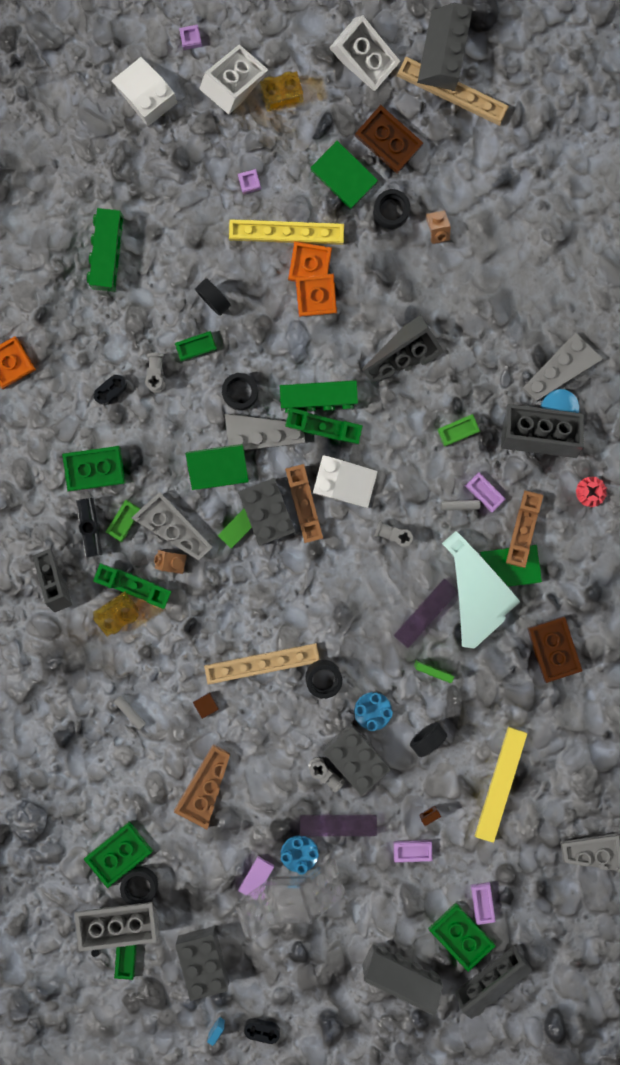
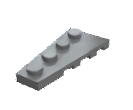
M574 333L521 389L534 401H537L603 358L577 333Z
M225 414L229 446L243 444L244 451L305 443L304 432L285 427L286 421Z
M160 492L131 518L198 561L213 548Z

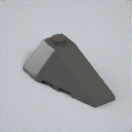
M420 315L406 324L362 368V371L373 383L393 376L397 371L403 369L405 371L410 370L411 366L419 363L422 365L427 364L443 354L444 350Z

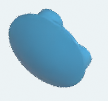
M564 389L551 391L541 402V408L574 413H579L580 409L576 396Z
M376 692L366 693L361 696L354 708L356 721L361 727L369 731L382 729L389 723L393 715L389 700L384 695Z
M306 836L291 837L282 846L281 861L290 871L303 875L311 870L318 861V847L313 840Z

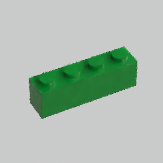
M97 208V213L93 216L95 232L91 235L93 250L89 254L91 269L87 273V283H89L93 290L116 292L124 218L120 210Z
M357 380L280 385L281 411L285 410V413H288L289 408L304 409L306 412H315L317 408H323V411H334L335 407H342L343 410H352L354 406L358 405Z

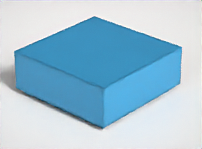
M221 1017L217 1019L208 1034L207 1043L212 1046L215 1045L224 1031L225 1020Z

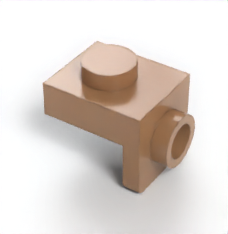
M445 210L426 214V221L431 232V243L436 244L449 241L451 226Z
M158 550L154 558L155 569L183 574L186 555Z

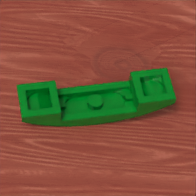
M289 408L285 427L329 439L359 444L363 425Z
M102 563L99 564L93 582L117 589L162 609L166 608L172 592L151 581Z

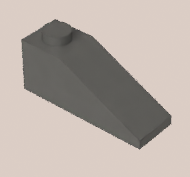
M47 549L33 555L45 604L53 612H58L72 606L67 585L52 550Z

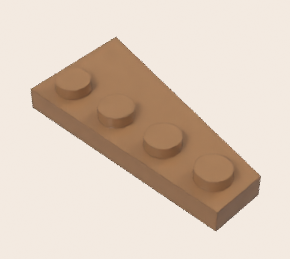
M214 744L212 745L176 805L174 813L206 830L208 829L210 817L220 790V784L230 757L229 752Z

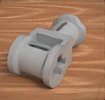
M149 353L147 354L149 368H147L145 384L153 393H161L165 389L164 371L162 370L164 354ZM157 379L159 383H157L156 387H154L152 383H155V380Z
M379 520L374 537L380 536L397 542V544L404 547L412 543L413 535L409 530L391 527ZM406 532L409 540L401 543L399 535H403Z
M316 757L310 760L309 770L311 776L329 785L334 793L339 791L345 779L337 776L325 764L323 759ZM314 766H321V770L317 769L315 771Z

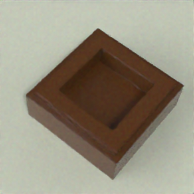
M210 692L193 701L202 719L219 710Z
M436 806L429 808L419 815L424 826L441 817Z

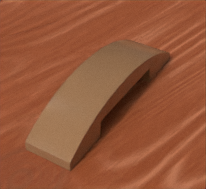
M304 464L286 468L304 543L323 539Z
M524 491L506 560L507 564L522 568L526 567L543 495Z

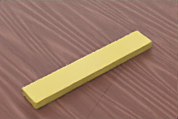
M230 220L229 241L294 243L296 241L307 244L343 245L344 224Z
M511 727L507 728L475 832L476 838L493 843L495 841L528 734L527 732Z

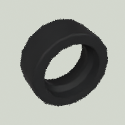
M396 189L383 191L378 195L374 204L373 214L376 222L385 229L393 230L400 228L405 224L410 214L411 205L408 197ZM387 199H396L402 204L403 213L396 220H388L381 214V205Z
M207 278L195 288L199 296L219 316L231 306L227 298Z
M245 373L232 374L225 379L222 385L223 399L229 407L235 410L243 411L249 409L258 398L257 384L251 376ZM239 380L247 382L251 387V396L243 403L233 401L229 395L231 384Z
M319 660L308 667L305 681L309 692L313 696L320 699H328L340 691L343 678L339 667L334 662ZM323 669L332 671L335 675L333 685L326 689H319L313 684V676L316 672Z
M438 722L431 723L414 736L410 742V747L418 757L427 756L442 745L447 738V733Z
M134 867L125 874L121 881V897L129 905L151 902L158 888L157 877L147 867ZM141 876L147 879L150 883L149 893L144 897H137L131 894L128 890V883L131 878Z

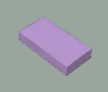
M480 472L465 485L491 513L506 500Z
M431 840L393 841L394 862L433 861Z
M257 856L238 891L255 900L272 872L274 865Z
M490 883L471 885L476 924L496 922Z

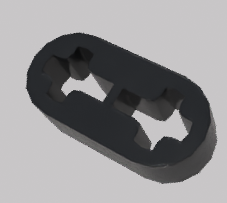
M121 375L111 376L94 391L95 401L101 405L109 404L125 391L127 381ZM116 379L118 381L122 380V382L120 383L121 388H118L116 386L115 388L111 389L115 385L114 381ZM108 390L110 391L106 394V400H99L100 392L106 393Z
M251 1018L245 1023L244 1034L250 1040L274 1044L280 1038V1028L274 1022ZM252 1026H255L254 1032H250ZM270 1030H274L272 1036H269Z

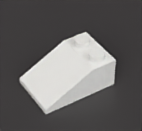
M363 15L354 18L329 47L337 58L373 91L381 85L400 62Z
M238 45L204 73L199 89L227 114H230L246 99L267 74L268 69L241 45Z
M142 57L111 80L147 127L177 104L175 93Z
M323 455L313 494L368 508L378 471Z

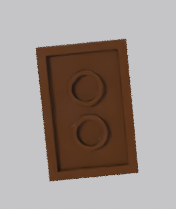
M382 105L374 111L355 133V137L397 174L423 146V142Z
M564 616L527 628L545 683L582 672Z

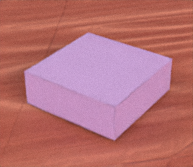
M198 25L179 28L183 50L202 47Z
M256 169L238 174L243 195L261 190Z

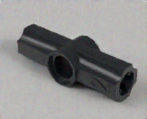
M94 499L76 500L80 522L79 531L82 534L85 558L103 555L99 534L100 525L97 522ZM89 522L93 524V531L91 533H88L85 529L86 524Z

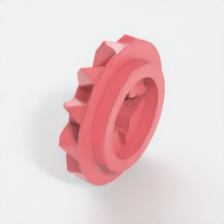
M597 477L582 479L576 488V496L580 503L587 507H596L603 503L607 497V487L603 483L604 481ZM588 487H597L595 490L596 496H588V493L590 492L588 490Z

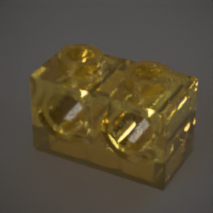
M297 71L285 72L281 76L267 77L260 81V89L267 112L303 102V91ZM289 85H293L295 88L289 90L286 87ZM274 90L276 94L270 95L268 92Z
M126 591L93 612V620L107 637L118 633L124 625L133 623L139 616L138 607ZM123 608L130 609L128 612L121 611V609ZM108 618L113 619V621L110 623L105 622V620Z

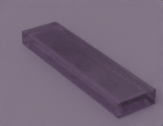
M443 579L395 632L394 636L409 648L454 598L458 590L446 579Z
M300 815V836H377V816Z

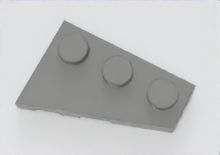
M617 833L560 841L562 857L565 863L586 867L592 866L620 873V839Z

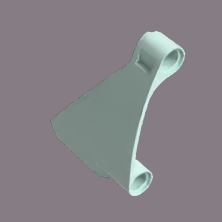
M455 531L442 545L448 549L455 561L462 647L475 648L504 622L505 615L517 606L520 601L483 558Z

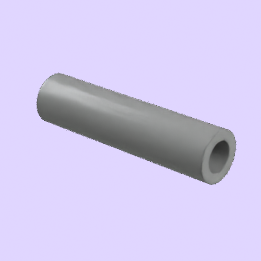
M480 500L441 501V511L480 509Z
M121 695L114 701L138 730L146 724Z

